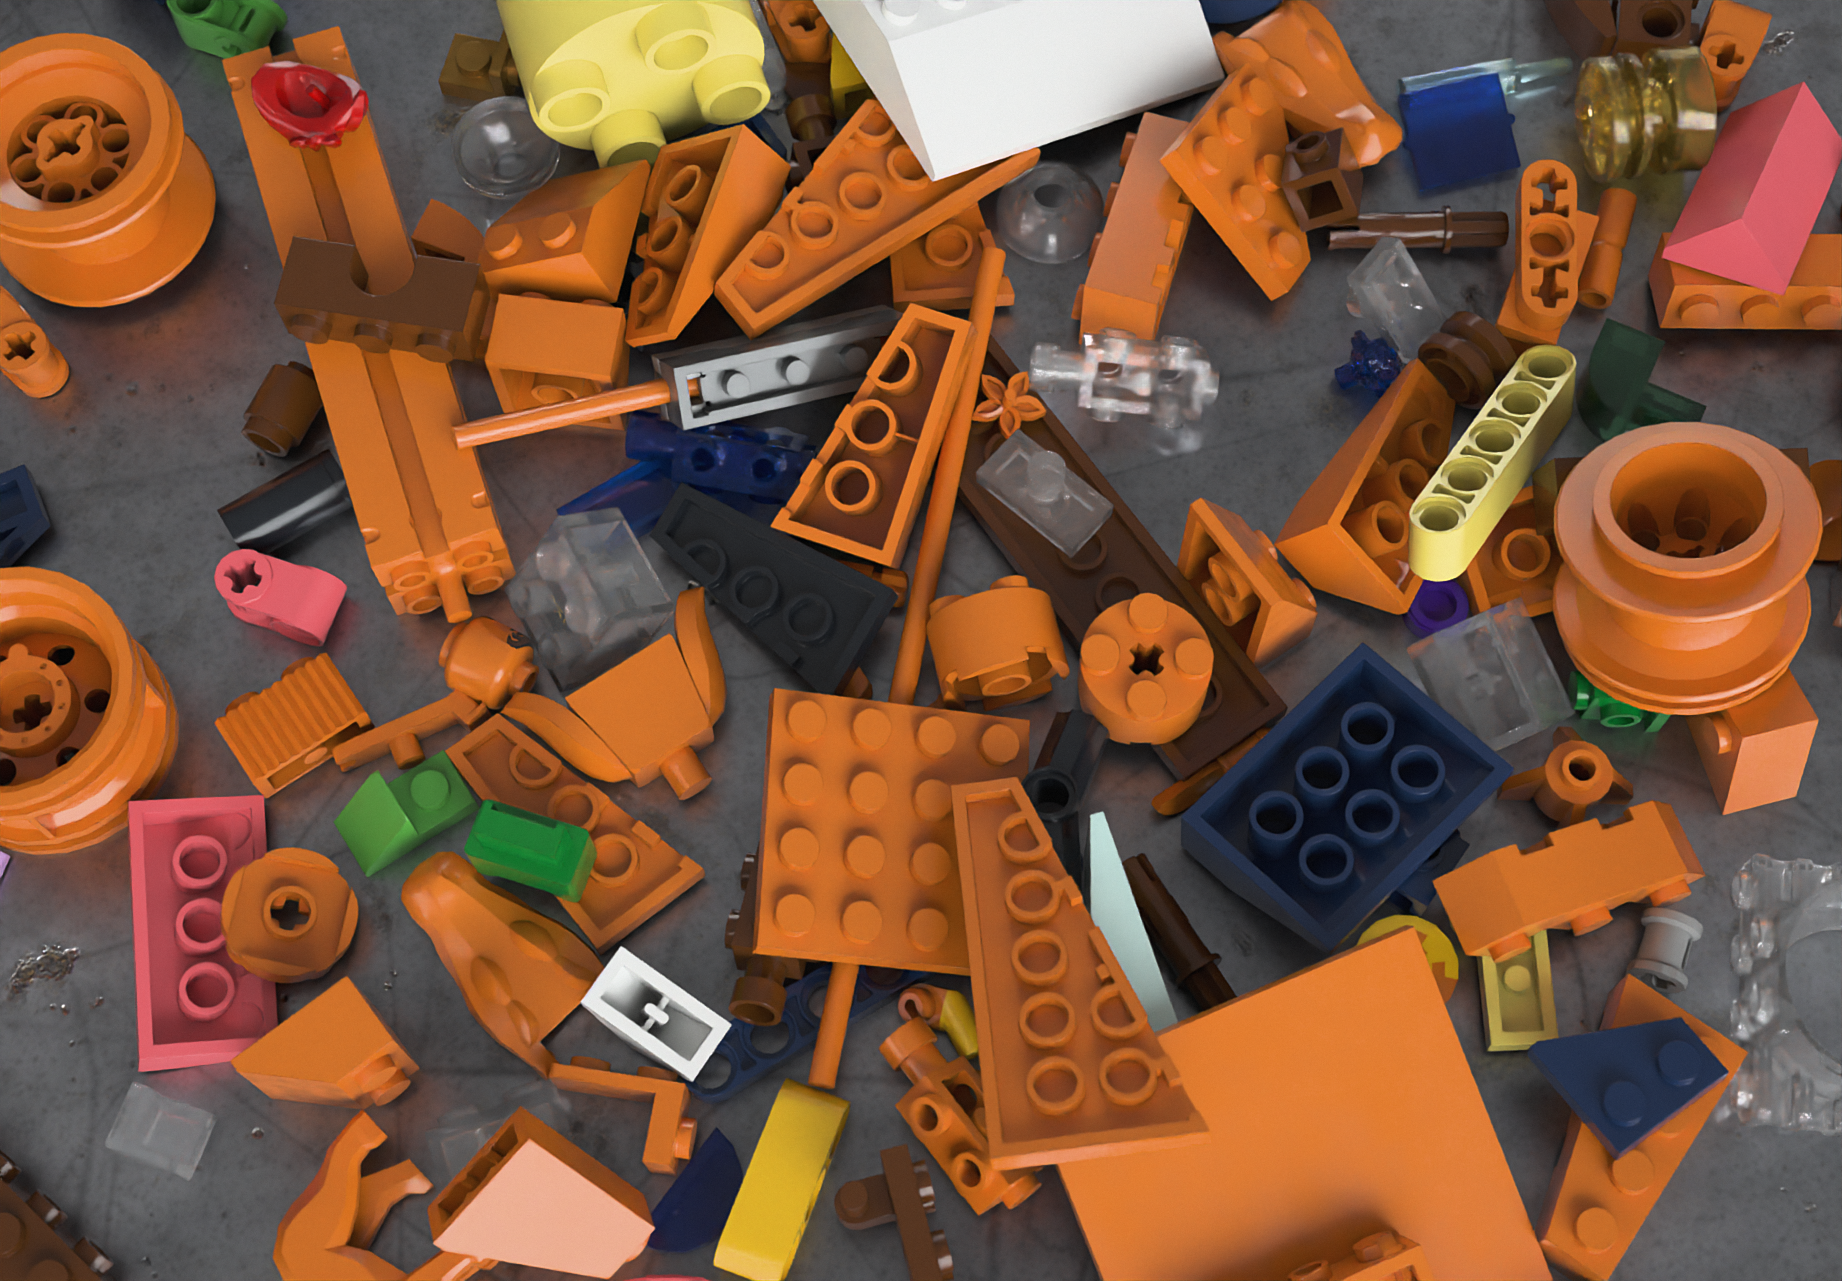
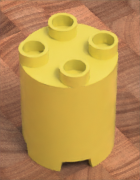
M495 0L533 121L541 131L555 141L574 148L594 151L600 169L646 159L651 166L650 171H652L660 148L667 145V141L689 134L708 123L730 125L745 121L761 112L770 100L771 93L762 70L764 43L749 0Z

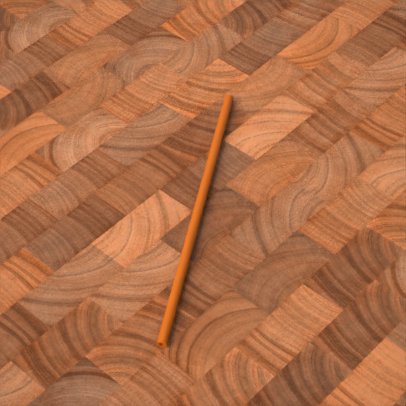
M985 247L981 254L968 321L972 322L978 335L941 444L887 701L890 703L914 704L927 641L926 625L931 618L929 605L935 601L972 423V415L974 413L1006 253L997 247ZM832 963L807 1082L811 1086L822 1089H834L860 964Z

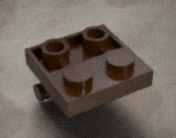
M907 1143L880 1150L881 1174L856 1181H848L837 1191L834 1206L838 1220L846 1228L852 1230H862L895 1221L910 1281L954 1280L952 1272L954 1267L944 1229L930 1232L926 1214L936 1212L934 1204L936 1200L925 1159L912 1162Z

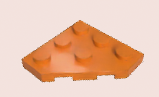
M1245 63L1228 75L1159 161L1267 297L1273 301L1289 292L1311 261L1306 231H1301L1281 186L1286 145L1289 144L1283 108L1275 99L1270 86L1257 76L1248 63Z

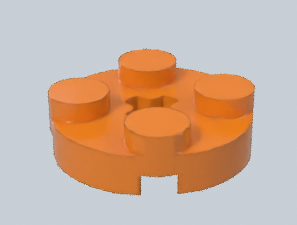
M292 847L264 853L263 858L252 861L246 868L244 865L229 881L220 911V927L229 957L236 964L244 966L250 973L273 982L295 983L306 979L323 977L330 971L332 965L347 951L358 920L357 898L352 887L350 890L347 881L339 874L340 869L330 859L317 852ZM286 900H294L299 902L298 913L308 916V921L305 925L296 924L293 930H284L279 927L277 919L271 918L270 910L282 909Z

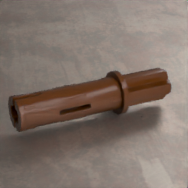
M1442 206L1441 211L1360 212L1359 216L1326 225V230H1355L1330 231L1329 235H1326L1327 250L1347 248H1440L1442 254H1449L1450 248L1503 247L1507 244L1509 236V220L1507 213L1503 211L1452 212L1450 206Z
M1140 853L1136 857L1132 856L1123 861L1122 866L1144 928L1176 973L1177 978L1174 980L1176 987L1179 989L1188 987L1203 1011L1236 998L1237 995L1217 967L1222 961L1219 953L1211 954L1207 946L1204 945L1183 910L1154 871L1146 854Z

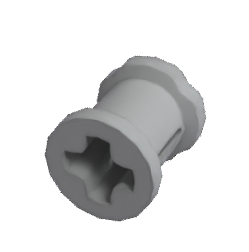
M1660 907L1646 908L1641 918L1642 925L1646 928L1637 959L1628 963L1626 974H1631L1653 990L1666 993L1685 991L1689 980L1683 974L1692 941H1698L1701 938L1703 926L1695 918L1676 910Z

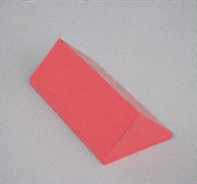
M1804 81L1729 114L1665 246L1662 258L1784 296L1842 161V138Z

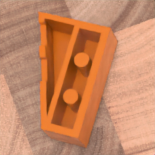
M1789 667L1768 689L1747 702L1722 711L1684 715L1722 815L1796 797L1819 719Z

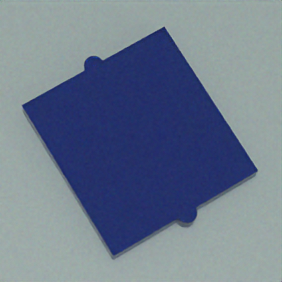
M1498 72L1399 94L1396 97L1406 134V139L1403 140L1402 146L1410 151L1419 191L1521 167L1511 127L1515 122V116L1508 113Z

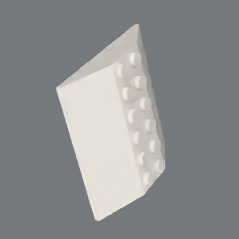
M813 0L932 182L1218 87L1225 79L1199 0Z

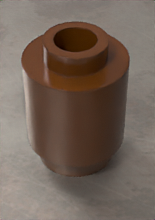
M290 361L287 366L281 364L272 365L243 415L246 424L241 432L249 442L270 454L280 457L286 456L291 447H298L323 405L313 370L295 361Z

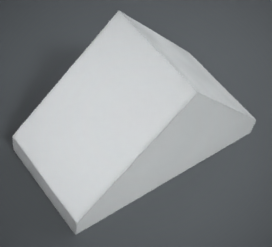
M620 946L580 1002L630 1048L690 1082L695 1079L732 1025L622 946Z

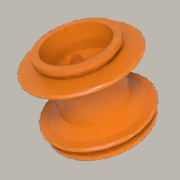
M57 33L35 37L0 53V261L10 275L30 292L51 302L73 307H105L127 303L152 293L174 279L193 260L207 238L214 219L216 190L214 176L206 156L195 141L184 132L182 112L173 91L165 80L130 48L108 38L85 33ZM68 198L73 199L71 202L61 203Z
M1667 422L1639 427L1614 436L1591 450L1573 467L1561 485L1554 506V535L1560 555L1564 561L1559 568L1553 587V614L1565 650L1576 668L1595 687L1618 701L1642 710L1672 715H1698L1722 711L1747 702L1768 689L1787 670L1806 636L1810 621V588L1805 574L1817 555L1823 531L1821 506L1811 482L1800 467L1775 446L1755 435L1728 426L1703 422Z

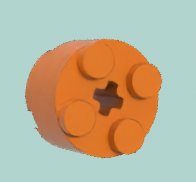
M1021 575L1003 577L994 581L988 591L967 597L948 595L936 599L929 605L931 618L926 625V632L943 701L947 707L956 711H967L964 700H982L984 711L1014 707L1040 698L1052 691L1050 678L1054 677L1057 673L1063 680L1069 676L1070 669L1051 598L1040 589L1030 588L1027 577Z
M1153 593L1139 594L1133 599L1121 601L1103 611L1088 628L1081 646L1077 683L1083 712L1093 715L1098 722L1109 730V738L1120 743L1130 744V742L1158 745L1165 744L1181 736L1193 725L1199 716L1212 674L1213 649L1200 623L1180 606L1168 602ZM1138 668L1143 672L1137 675L1132 671L1133 669ZM1145 669H1149V670L1153 671V672L1155 673V676H1154L1151 672H1149V671H1147V670H1145Z

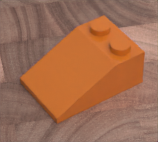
M642 159L543 181L489 226L485 233L477 264H481L491 298L497 304L499 294L519 296L525 292H536L556 301L581 303L589 299L601 300L607 303L617 302L651 170L648 161Z
M1200 497L1191 503L1189 507L1177 569L1256 668L1260 670L1310 636L1318 612L1315 610L1317 607L1316 601L1303 581L1296 577L1291 579L1277 562V552L1272 542L1262 531L1258 529L1252 531L1240 515Z

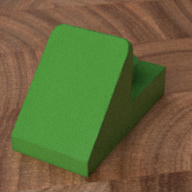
M442 750L388 784L378 770L370 774L334 820V824L368 878L480 808L445 751Z

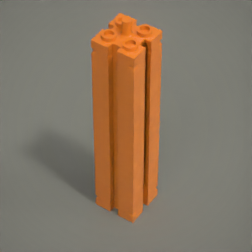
M335 26L292 39L295 50L276 56L272 55L269 46L223 59L222 64L232 89L231 94L283 270L293 236L356 245L369 276L365 292L368 294L387 295L404 287L413 274L417 258L369 106L358 129L354 132L344 133L341 138L342 145L333 149L321 145L319 151H313L309 147L303 150L299 147L289 146L288 139L272 128L262 117L252 98L251 78L264 63L291 61L312 65L348 76L361 85L340 27ZM328 340L324 344L305 342L359 528L366 543L365 548L369 562L381 587L385 588L387 598L397 615L406 612L422 614L443 605L449 623H459L469 619L472 616V610L464 588L465 585L470 594H486L501 587L504 581L517 577L477 447L472 446L456 450L453 443L451 425L468 422L450 362H433L419 356L417 353L390 349L387 353H373L359 348L354 343Z

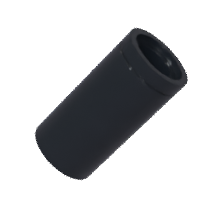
M327 448L318 453V456L315 455L217 509V512L239 549L255 550L258 553L267 555L344 512L348 507L351 508L353 504L343 471Z

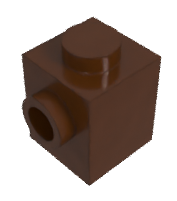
M1343 127L1325 133L1320 131L1310 132L1302 135L1293 143L1286 145L1281 186L1302 232L1360 215L1363 174Z

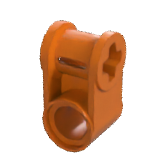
M754 0L757 11L764 25L769 27L785 62L831 64L833 39L829 33L830 26L813 0Z
M1732 0L1712 1L1700 30L1697 49L1683 86L1685 98L1693 107L1704 112L1715 113L1722 112L1731 106L1737 96L1743 77L1749 71L1760 49L1772 18L1771 13Z
M0 285V371L29 397L43 398L51 396L66 383L69 375V364L63 354L49 341L43 329L30 314Z

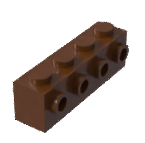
M0 1149V1281H117L108 1272L114 1265L112 1259L88 1237L83 1236L77 1241L61 1225L68 1218L66 1213L41 1190L37 1189L31 1195L15 1179L22 1172L21 1168Z

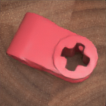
M249 549L232 551L223 557L217 565L214 575L217 590L227 600L229 609L237 619L278 632L299 643L316 647L323 646L347 591V585L343 581L326 571L307 565H296ZM257 580L260 581L259 585L255 586ZM242 587H244L243 592L240 593V592H239L240 589H241Z

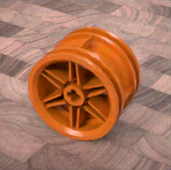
M30 566L0 568V847L33 855L69 853L98 844L127 827L128 801L154 800L169 775L177 751L179 714L172 687L159 665L147 650L132 637L125 623L117 616L112 607L88 585L61 572ZM62 648L75 650L73 659L69 663L60 666L58 650ZM73 752L75 756L68 761L65 757ZM12 778H14L10 784L2 786L8 781H10Z

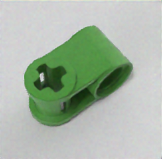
M166 0L184 43L193 49L202 50L224 59L267 47L274 33L281 32L288 23V17L284 10L272 0Z

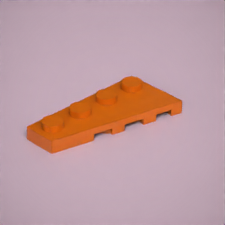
M978 201L889 255L894 310L905 313L910 303L935 311L970 309L982 250L985 247H996L990 229L987 230L978 207ZM1004 271L995 307L1014 305L1015 293Z
M498 713L445 750L452 764L482 802L486 799H491L584 828L589 832L597 850V857L581 899L578 902H570L556 895L554 896L599 955H602L706 876L704 868L688 856L681 855L664 842L659 834L640 820L636 821L611 802L606 794L590 782L586 783L566 768L561 760Z

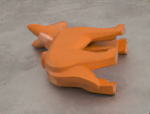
M363 1109L351 1119L330 1145L315 1178L293 1202L277 1227V1237L272 1257L283 1281H465L480 1269L491 1270L499 1260L441 1250L421 1266L406 1274L368 1251L392 1205L409 1194L425 1195L434 1185L410 1159L361 1178V1162L371 1149L377 1148L388 1138Z

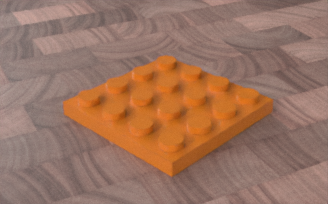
M774 688L769 696L752 953L971 976L951 785L1018 777L1021 783L1026 775L1029 774L1030 720Z

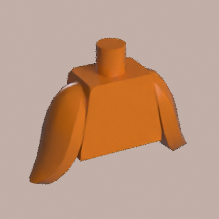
M705 586L680 591L674 611V630L677 644L672 635L668 633L566 696L565 700L568 709L545 696L529 692H516L500 713L527 726L561 757L592 778L612 783L629 779L636 787L640 788L664 775L680 800L694 796L712 781L711 775L696 753L714 741L712 726L724 713L727 698L724 668L705 612Z

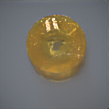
M1684 44L1651 48L1643 55L1641 62L1636 54L1627 51L1619 52L1613 58L1604 54L1589 56L1582 63L1576 84L1575 123L1584 166L1592 180L1598 183L1615 182L1621 176L1629 180L1638 179L1646 173L1648 165L1653 172L1661 176L1700 171L1708 165L1716 138L1717 103L1713 77L1707 59L1698 46Z

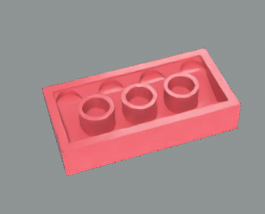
M264 795L128 801L127 824L138 1072L229 1062L278 1026L275 982L260 978L250 973L244 966L236 964L228 955L226 942L220 927L222 900L229 881L244 865L246 868L252 861L263 858L264 853H267Z

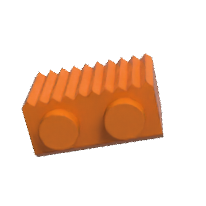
M326 652L320 653L316 659L304 657L291 663L282 672L281 681L274 682L270 688L263 689L260 694L253 691L237 697L225 709L226 716L218 717L214 722L250 780L260 793L264 795L265 799L333 757L331 752L333 747L376 728Z

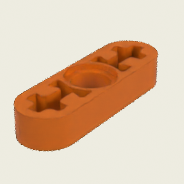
M1543 159L1533 162L1525 169L1515 195V308L1521 321L1530 328L1539 331H1552L1566 323L1578 297L1577 181L1572 170L1565 164L1552 159ZM1539 183L1549 184L1550 193L1555 194L1549 208V213H1540L1543 207L1542 189L1537 188ZM1538 233L1551 234L1560 241L1563 251L1555 256L1541 255L1532 248L1529 238ZM1552 276L1549 283V297L1552 301L1556 302L1554 308L1543 307L1542 298L1537 296L1543 282V277Z

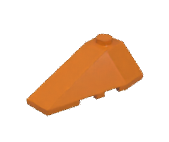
M744 124L661 146L646 185L641 205V211L649 217L648 231L637 238L636 254L644 259L643 272L631 286L625 341L632 347L676 339L714 292L716 281L758 230L762 231L781 204L783 189L791 165Z
M1419 358L1410 361L1303 494L1274 543V546L1313 588L1396 615L1408 612L1424 581L1409 566V512L1412 504L1436 473L1437 467L1442 465L1447 458L1456 400L1447 395V390Z

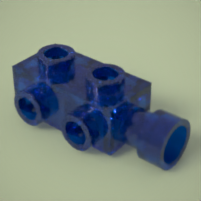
M635 410L632 412L628 424L625 454L628 459L653 462L655 457L672 459L671 481L686 483L688 486L704 494H720L724 490L747 493L751 500L761 504L776 505L785 502V500H790L801 482L799 479L811 460L817 457L818 446L808 444L809 435L793 433L781 426L763 428L732 423L730 420L682 430L671 421L661 420L660 413ZM718 430L725 437L707 435V431ZM779 440L786 448L767 445V441Z

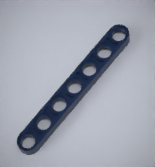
M1081 854V871L1083 874V857ZM833 962L827 963L803 977L802 980H798L785 988L788 995L781 1022L789 1029V1039L780 1051L772 1054L758 1051L751 1043V1033L756 1025L734 1018L729 1021L732 1024L713 1051V1053L725 1056L731 1064V1072L727 1081L716 1088H704L698 1085L695 1080L690 1082L682 1077L691 1095L704 1103L717 1104L723 1102L814 1049L821 1018L815 1016L810 1010L809 998L818 987L828 985ZM859 965L847 1028L898 999L905 989L918 983H924L939 973L904 969L901 977L896 982L882 985L873 982L868 977L866 965Z

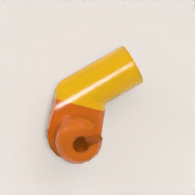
M918 983L905 989L900 994L897 1001V1009L904 1021L908 1022L915 1017L921 1016L931 1029L947 1033L958 1057L964 1055L967 1060H971L979 1056L975 1014L962 993L937 985Z

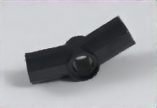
M1072 709L1069 712L1056 713L1032 772L1026 775L1021 785L1034 808L1045 802H1055L1064 807L1060 811L1051 814L1042 813L1038 810L1036 812L1052 839V846L1068 876H1072L1083 898L1079 812L1108 743L1110 732L1093 715Z

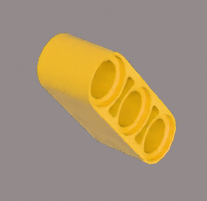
M785 1079L775 1099L722 1232L714 1257V1266L753 1281H785L842 1136L850 1112L851 1101L793 1079Z

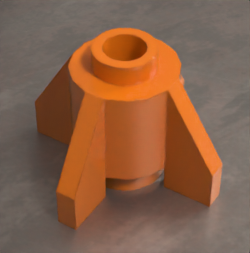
M1558 726L1553 733V751L1546 758L1542 766L1510 776L1497 789V800L1530 801L1534 797L1538 808L1542 812L1560 822L1557 825V830L1582 823L1584 818L1598 804L1627 805L1633 798V784L1612 767L1607 755L1597 746L1584 741L1572 727Z

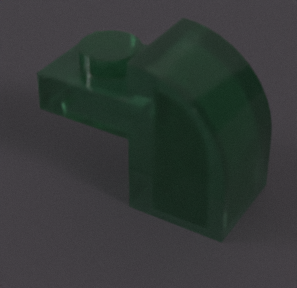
M1606 318L1577 381L1576 404L1587 428L1604 443L1614 436L1623 434L1626 430L1631 431L1639 427L1667 422H1700L1707 406L1648 382L1665 341L1610 318Z

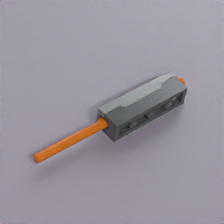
M879 305L769 329L752 341L747 335L655 354L652 355L655 379L642 384L451 425L453 443L456 450L657 405H660L663 417L669 419V421L682 430H687L858 391L868 376L866 374L904 313L890 309V307L885 305Z

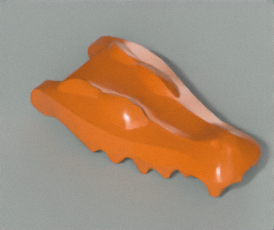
M1284 0L1271 10L1268 16L1237 37L1223 31L1212 36L1221 67L1228 75L1245 63H1248L1257 76L1270 86L1275 99L1283 108L1285 122L1293 138H1298L1314 131L1325 133L1343 127L1360 169L1377 164L1383 156L1390 151H1395L1403 138L1402 128L1376 102L1356 72L1339 36L1330 22L1316 7L1305 0Z
M437 852L417 865L403 883L401 901L411 917L432 939L442 963L457 983L468 1010L478 1024L497 1043L527 1063L547 1081L551 1064L560 1063L556 1060L554 1053L546 1049L540 1041L580 1004L605 967L594 950L563 923L540 913L512 893L492 884L481 873L477 872L470 862L455 852Z

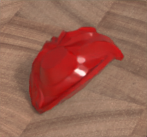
M291 61L264 63L251 78L252 98L260 114L272 128L288 139L289 146L294 148L299 147L304 150L309 147L313 151H319L321 145L333 149L342 145L341 138L344 133L356 131L368 110L369 98L367 92L362 90L361 85L348 76L327 69Z

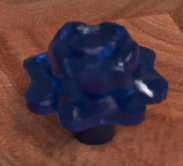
M1358 330L1351 337L1353 349L1349 358L1350 362L1334 370L1335 377L1344 391L1360 384L1365 389L1374 391L1375 395L1380 399L1395 378L1401 373L1399 361L1396 358L1397 354L1393 347L1387 344L1385 337L1369 340L1362 330Z

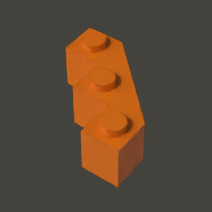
M1650 800L1627 808L1623 812L1624 816L1607 824H1600L1598 819L1594 818L1556 830L1544 836L1542 841L1526 849L1519 850L1516 844L1491 851L1433 880L1435 889L1467 956H1491L1494 963L1502 962L1529 950L1532 947L1529 937L1547 928L1572 929L1575 936L1594 931L1611 922L1613 918L1609 910L1626 902L1643 904L1651 902L1653 907L1663 908L1689 896L1692 892L1688 884L1706 876L1671 804Z

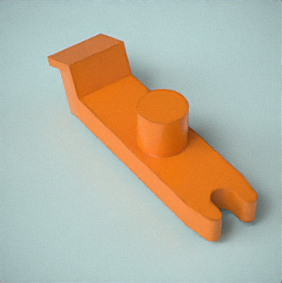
M455 689L443 699L333 747L331 752L342 772L361 767L392 753L398 769L406 770L419 765L426 758L419 743L420 740L458 723L470 733L492 716L483 702L479 705L470 696Z

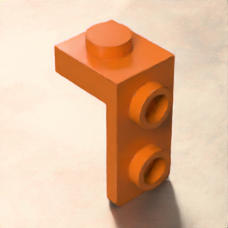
M585 1056L571 1057L570 1065L551 1064L549 1078L558 1089L653 1104L642 1161L651 1173L677 1177L680 1158L691 1159L697 1132V1119L688 1117L692 1096L685 1083L677 1082L678 1074L670 1070L649 1066L638 1067L636 1076L610 1072L611 1063Z

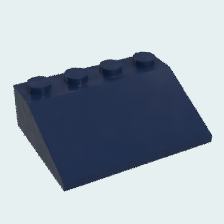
M1362 642L1181 816V846L1230 890L1331 955L1513 774L1514 767Z

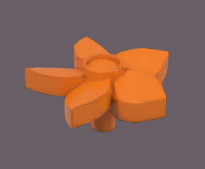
M1028 371L1013 375L1009 379L1007 387L996 377L981 375L982 391L989 400L978 405L972 415V420L989 422L999 418L998 425L1001 434L1012 443L1020 429L1021 420L1034 421L1046 415L1047 411L1041 402L1031 395H1026L1029 388Z

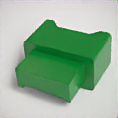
M486 799L482 802L464 847L466 855L477 872L487 876H500L532 886L570 902H578L581 899L597 857L596 847L586 829L491 799Z

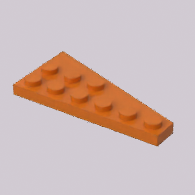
M874 94L870 100L866 99L815 161L813 170L799 187L795 186L782 201L780 210L762 231L758 230L716 281L714 296L752 341L1037 164L1041 151L1035 147L932 182Z
M1018 777L951 785L992 1171L1212 1144L1211 1130L1200 1110L1195 1109L1181 1083V1075L1170 1055L1165 1054L1148 1022L1146 1011L1100 927H1096L1083 903L1082 894L1072 876H1068L1052 846V839Z

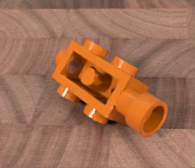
M921 1016L911 1019L886 1038L878 1049L895 1072L903 1070L914 1085L895 1104V1107L910 1125L916 1138L926 1146L951 1179L957 1192L967 1200L977 1215L982 1214L1002 1201L1009 1210L1013 1209L1042 1185L1035 1175L1045 1165L992 1171L981 1070H975L964 1055L948 1062L934 1045L938 1037ZM969 1086L975 1092L976 1100L971 1096Z

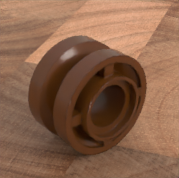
M1467 311L1453 313L1442 324L1440 333L1431 335L1418 349V358L1447 390V395L1456 400V404L1468 409L1481 408L1517 361L1513 348L1503 334L1484 318Z

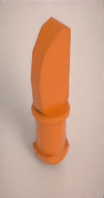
M1265 727L1255 732L1254 735L1217 758L1215 762L1185 782L1180 779L1156 795L1151 805L1164 816L1180 813L1192 806L1272 728Z

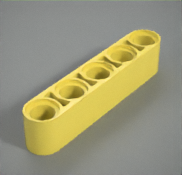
M1538 345L1527 349L1513 365L1412 504L1409 512L1408 561L1410 569L1417 576L1436 582L1448 581L1458 577L1465 571L1567 424L1573 412L1576 376L1575 356L1569 350L1555 345Z

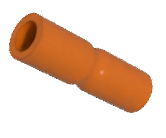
M1609 188L1601 194L1596 214L1600 218L1578 284L1577 301L1589 308L1604 309L1611 306L1623 261L1622 251L1627 245L1638 201L1635 194L1626 189Z

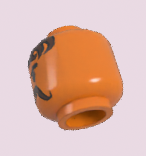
M488 616L477 617L468 624L465 622L458 623L447 636L438 660L439 666L444 668L446 686L453 691L455 689L460 690L479 704L483 702L491 710L505 707L516 692L530 693L539 674V667L533 664L534 645L532 640L526 635Z

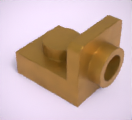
M504 29L499 41L455 33L438 80L442 94L509 108L516 86L522 87Z

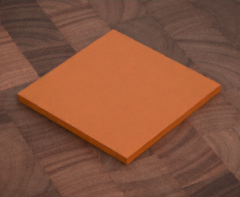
M1409 925L1402 926L1154 1032L1165 1054L1170 1055L1181 1075V1083L1195 1109L1200 1110L1211 1130L1212 1144L1055 1163L1101 1281H1290L1288 1275L1295 1269L1318 1260H1328L1329 1264L1332 1265L1354 1255L1353 1246L1358 1241L1385 1231H1391L1393 1236L1400 1234L1421 1244L1435 1281H1553L1416 930L1413 926ZM1392 1273L1376 1281H1396Z

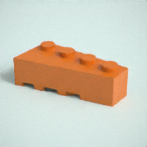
M1144 112L1137 134L1127 132L1119 160V167L1125 169L1120 183L1112 181L1103 212V217L1108 219L1103 233L1096 232L1087 264L1090 271L1085 284L1080 283L1072 309L1071 319L1081 321L1078 344L1149 362L1195 205L1159 160L1188 126L1189 122Z
M910 303L866 374L868 376L850 404H846L834 424V430L817 457L811 460L799 479L801 481L785 508L782 507L770 526L771 528L895 570H900L978 335L972 322Z
M1629 973L1609 991L1599 1031L1681 1017L1725 1066L1729 1073L1725 1080L1617 1161L1572 1109L1565 1130L1567 1134L1558 1164L1553 1169L1534 1230L1546 1263L1571 1281H1607L1748 1054L1746 1050Z

